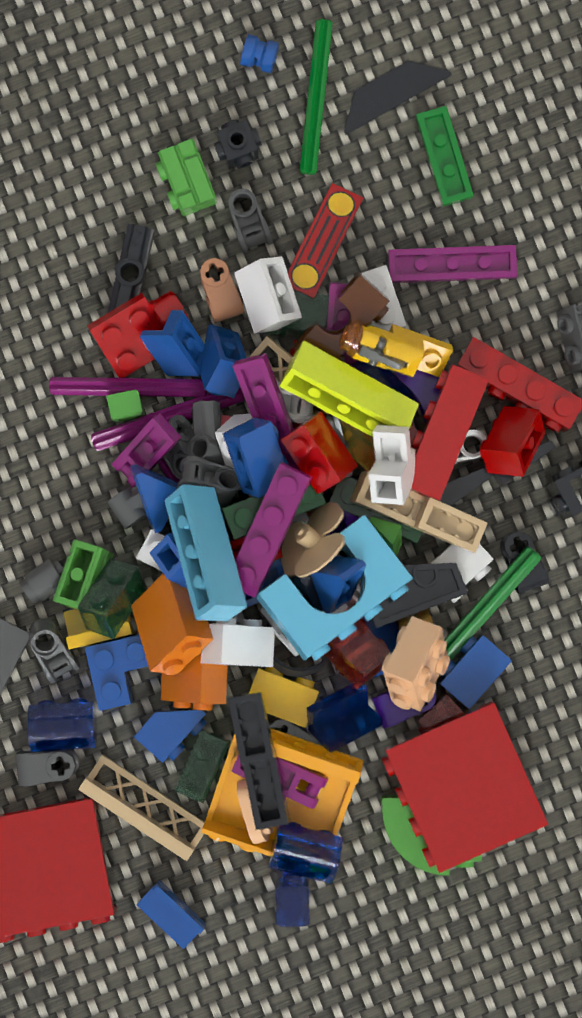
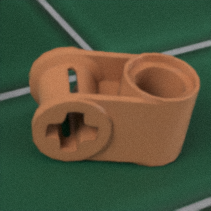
M217 258L205 261L201 266L200 278L214 323L244 314L245 311L236 286H234L226 263ZM215 268L216 272H223L220 274L218 282H214L213 278L206 277L209 275V269Z

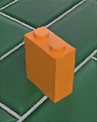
M164 574L131 605L150 672L177 675L213 640L208 620H196L188 589L168 580Z
M200 653L177 675L162 673L161 700L173 701V708H193V710H213V704H226L228 665L201 663Z

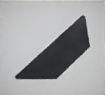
M408 60L355 90L344 129L345 135L452 75L451 72Z

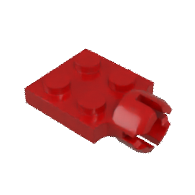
M168 291L155 300H147L143 293H140L90 323L87 327L117 376L124 378L155 359L140 338L143 330H163L171 310H183L188 319L189 315L184 310L176 294L172 291Z

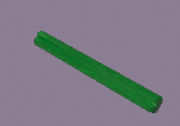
M318 19L315 24L300 162V173L305 175H315L317 173L333 24L332 21L327 19Z
M529 546L526 547L444 639L447 642L446 650L450 660L455 657L466 642L472 638L539 563L541 556L536 550Z

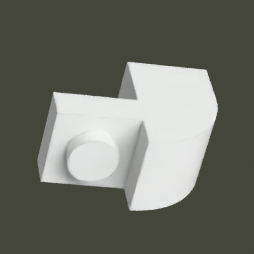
M376 425L373 430L376 461L369 472L371 502L404 505L411 491L415 471V449H411L409 427Z

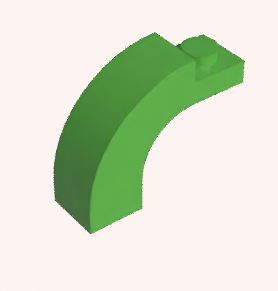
M381 795L383 824L391 843L398 853L410 864L423 871L450 876V869L439 873L436 865L429 868L421 850L427 847L422 835L415 836L408 820L413 817L409 804L403 807L398 795ZM482 855L455 867H474V862H482Z

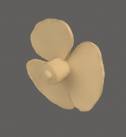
M329 502L318 507L312 513L308 524L297 521L289 527L282 545L283 557L281 558L284 573L288 577L296 575L299 578H304L318 572L332 561L345 543V538L342 534L334 533L325 536L333 531L343 518L344 511L338 503Z

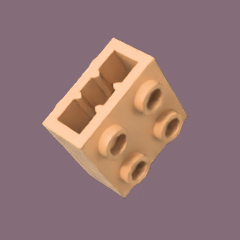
M412 616L408 625L400 629L396 640L397 645L393 653H388L385 657L382 671L384 672L386 686L388 687L392 702L402 709L409 710L412 708L421 712L425 702L432 700L436 690L435 682L439 675H444L447 671L450 657L447 654V642L444 640L442 627Z

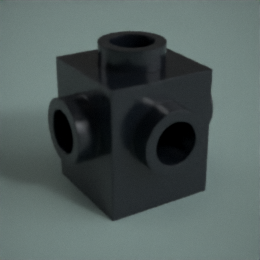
M239 120L229 121L221 126V130L217 131L218 142L214 143V147L219 160H226L229 170L236 167L237 169L245 168L253 164L254 160L259 159L257 147L262 146L257 129L255 127L250 129L247 120L239 122ZM243 138V142L240 145L232 143Z

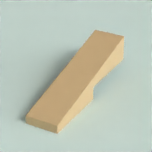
M369 471L361 472L349 502L472 553H476L488 524L436 499L425 497L412 490L404 505L372 503Z

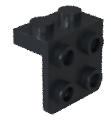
M582 460L578 462L581 467L580 469L575 471L571 465L550 476L553 483L545 486L551 497L547 500L553 514L556 517L560 515L562 520L582 512V505L569 482L582 475Z

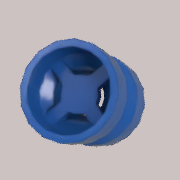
M248 34L242 51L240 65L249 68L255 65L260 67L261 71L271 74L276 62L279 42L272 40L262 42L258 36Z

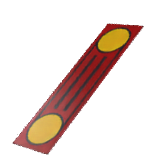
M332 183L288 270V276L293 289L312 298L315 297L364 197Z

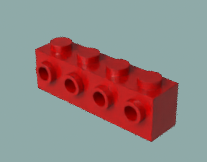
M475 337L472 338L457 364L458 367L489 379L486 392L492 397L501 401L505 398L515 404V407L540 409L544 426L556 433L568 431L582 409L581 398Z
M454 364L448 369V372L445 370L441 371L435 388L440 390L436 401H429L423 418L428 420L424 431L417 430L411 444V448L415 449V471L411 487L412 491L425 497H431L438 501L441 500L489 379Z

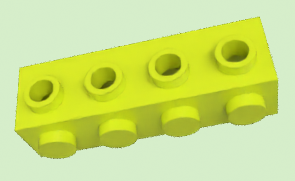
M306 341L302 342L292 357L279 385L281 388L373 437V430L376 425L386 424L388 426L410 428L419 403L405 395L400 394Z

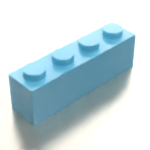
M183 484L164 501L196 620L229 621L245 609L247 603L215 488Z

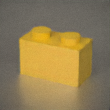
M259 667L249 694L262 692L267 714L305 728L319 690L313 688L315 682L303 677H296L294 681L283 677L284 674L274 667H266L265 669Z

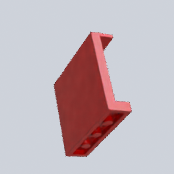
M492 701L479 706V709L393 747L384 748L387 756L381 759L389 777L394 774L396 775L400 784L399 787L395 788L398 798L403 807L409 804L413 817L408 820L416 837L423 836L427 847L421 849L429 868L436 865L439 873L549 825L497 707Z
M87 797L0 814V943L12 941L15 939L14 935L26 932L27 937L40 936L47 933L46 928L59 926V931L79 927L78 922L91 920L92 925L110 921V916L116 913L117 907L113 904L96 814L98 806L97 802L92 798Z

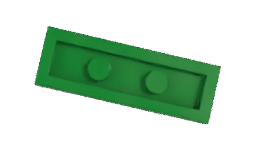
M447 105L416 114V122L442 207L473 199V191Z

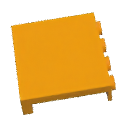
M270 728L276 757L317 771L329 779L325 788H321L317 795L319 801L315 809L306 807L286 797L291 823L273 827V833L269 834L268 841L253 844L246 828L237 795V782L246 778L231 772L239 755L234 733L201 833L207 834L215 841H227L236 844L247 852L256 851L265 854L276 862L291 863L299 866L305 872L325 875L327 863L355 785L358 784L364 760ZM300 779L296 788L305 791L309 782Z

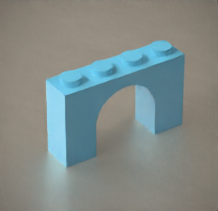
M365 515L340 533L345 538V543L341 549L347 557L361 559L367 564L360 579L361 591L359 598L351 609L337 614H328L316 610L308 604L286 574L260 592L256 597L304 661L310 656L315 661L331 649L328 645L331 640L337 636L341 641L357 630L354 625L355 622L363 616L369 621L383 610L380 603L388 597L395 601L409 590L406 584L413 579Z

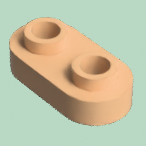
M246 779L237 782V795L249 837L253 844L266 842L269 840V834L273 833V827L260 830L255 829Z

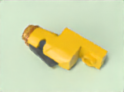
M348 324L340 342V349L346 351V354L351 356V358L410 377H414L417 370L439 377L453 352L452 344L394 324L391 325L389 331L373 326L365 327L360 324L355 326Z

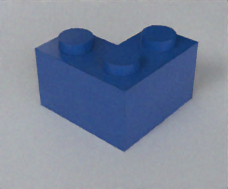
M140 635L85 647L99 711L133 703L134 699L127 671L148 666Z

